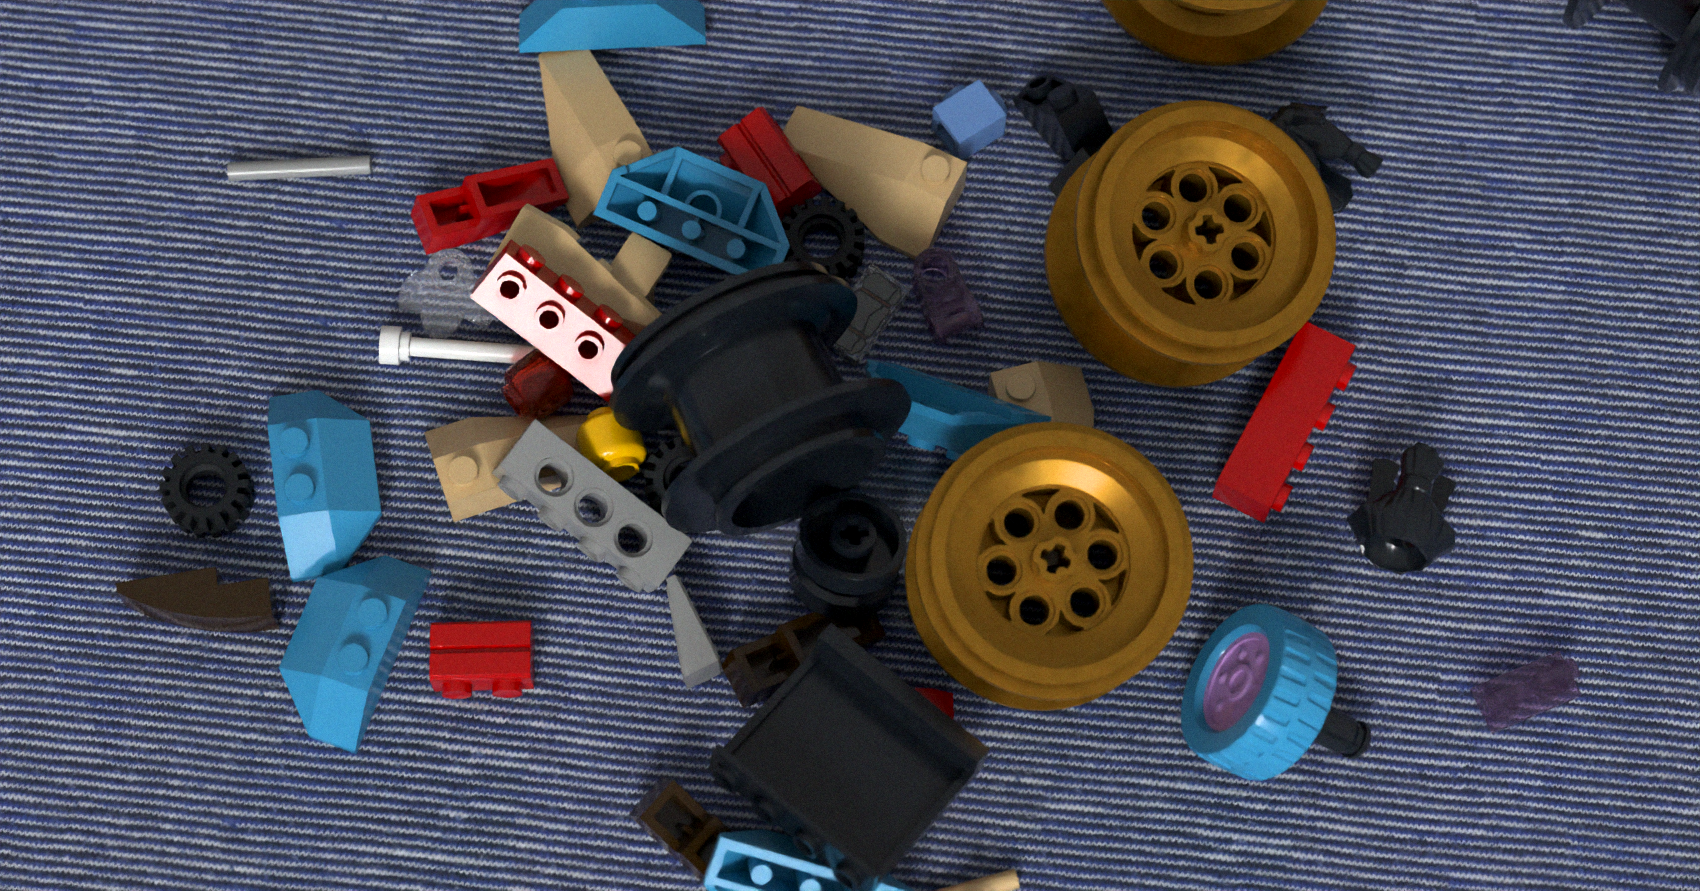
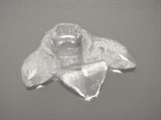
M443 249L433 254L427 262L426 269L411 274L404 281L399 292V309L413 312L420 311L423 328L428 336L433 339L449 338L459 327L463 318L483 327L490 326L493 314L470 298L478 278L474 277V268L470 259L463 252L456 249ZM454 264L457 266L458 273L453 280L446 281L442 279L441 269L444 265Z

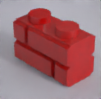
M763 106L757 107L741 119L739 124H734L718 136L717 141L725 151L724 154L719 156L723 166L766 183L780 221L783 220L785 214L787 216L791 215V208L796 204L799 206L805 205V199L814 198L822 192L823 188L774 117Z
M531 620L432 622L430 624L429 678L433 690L442 691L443 697L466 699L472 696V691L492 690V695L495 697L515 698L522 695V689H534L535 635Z

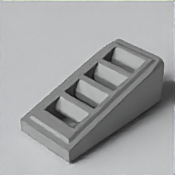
M672 575L666 578V590L683 682L686 684V688L690 689L721 674L722 666L720 657L680 577Z

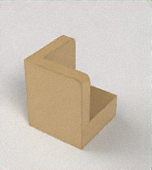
M632 232L611 263L614 269L610 273L630 292H640L654 306V287L671 263L672 254Z

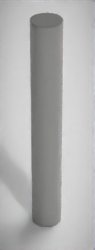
M370 155L228 162L227 174L229 181L372 174V161Z

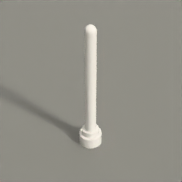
M382 325L379 340L380 364L400 365L401 361H410L411 356L561 367L533 345L412 337V332H403V328L399 326Z

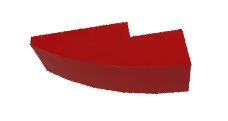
M548 158L465 176L462 186L417 195L410 215L425 253L428 255L478 241L510 229L522 207L527 203L547 213L567 203L569 196L554 159Z

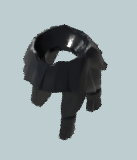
M1297 102L1281 106L1277 113L1268 121L1283 130L1308 156L1325 185L1331 201L1333 214H1340L1353 197L1351 189L1352 180L1331 171L1330 167L1321 158H1341L1343 161L1354 166L1359 175L1367 179L1377 172L1384 160L1374 153L1366 151V148L1357 142H1353L1340 129L1329 122L1325 117L1327 106Z
M1420 442L1406 448L1401 454V472L1396 489H1394V479L1398 474L1400 466L1394 461L1385 458H1375L1372 463L1371 490L1366 504L1360 505L1356 512L1346 518L1359 544L1361 554L1369 559L1376 568L1388 569L1399 575L1410 571L1423 570L1440 556L1452 551L1455 546V531L1445 521L1442 512L1447 505L1448 498L1454 491L1456 482L1439 475L1444 469V463L1438 456L1437 449Z

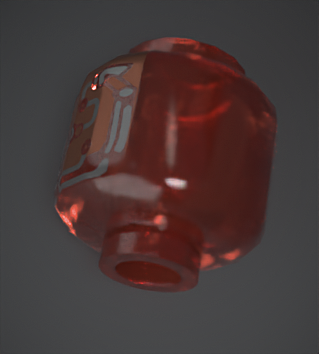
M536 348L506 369L504 372L505 385L501 387V392L520 418L524 419L529 416L534 420H543L572 399L574 391L570 379L574 376Z

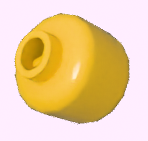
M601 407L589 413L587 420L577 430L576 441L580 454L615 481L622 482L630 479L639 471V466L644 462L647 453L642 434L639 431L628 430L620 426L616 422L610 407Z

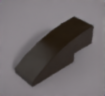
M209 567L116 583L117 594L126 607L153 619L181 627L213 632L243 633L280 629L276 593L268 577L224 584L217 568Z
M812 612L779 625L774 634L732 649L722 663V669L743 709L770 698L814 651L818 636L830 623L865 650L886 637V633L876 615L854 621L829 619L819 613Z
M661 777L628 814L702 883L719 834L732 832L718 817L709 814L674 779Z

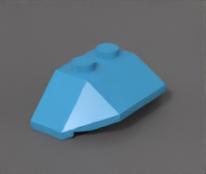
M533 0L519 15V53L706 44L705 6L698 0Z
M678 146L629 165L613 169L594 211L595 216L733 276L759 267L783 263L790 248L766 183Z
M867 359L865 367L867 378L896 380L903 384L911 398V409L908 417L898 430V432L908 435L906 443L931 451H935L936 445L948 449L946 457L954 461L980 441L998 432L1030 423L1050 422L1052 418L1051 416L897 363Z
M319 390L270 397L267 423L278 520L292 582L317 579L318 577L347 568L350 563L349 560L361 547L382 516L371 424L368 419Z
M384 555L317 578L279 666V670L310 738L357 754L432 575L431 571Z
M765 829L720 833L703 878L707 891H850L835 879L832 869L819 858L812 859L800 852L794 845L792 837ZM888 875L875 891L915 890Z

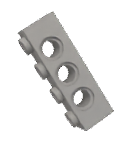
M536 419L526 427L492 472L493 475L500 479L497 485L504 493L519 502L524 498L540 510L537 516L541 521L555 531L561 532L564 528L579 540L576 545L585 555L596 562H601L602 559L607 561L618 570L616 577L635 592H640L643 589L650 593L659 588L693 541L683 532L671 528L661 515ZM541 469H551L559 475L561 488L558 492H549L541 486L539 482V472ZM581 499H590L598 505L600 509L598 522L591 523L581 517L578 510ZM621 529H629L637 535L639 548L636 553L626 552L619 545L618 534Z

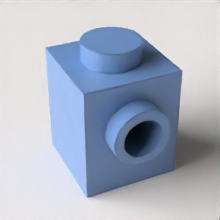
M978 79L967 87L959 85L953 88L944 96L941 103L933 107L931 128L952 156L964 160L1004 135L1008 111L1001 96L995 90L989 92L981 80Z

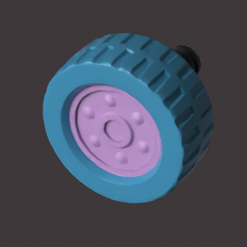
M1253 604L1243 607L1219 625L1199 652L1188 676L1183 693L1181 727L1185 741L1196 755L1215 766L1248 780H1266L1283 773L1301 758L1313 742L1333 752H1341L1347 759H1356L1361 757L1368 749L1372 734L1367 723L1356 721L1353 716L1331 706L1337 681V659L1334 647L1326 634L1300 617L1269 604Z

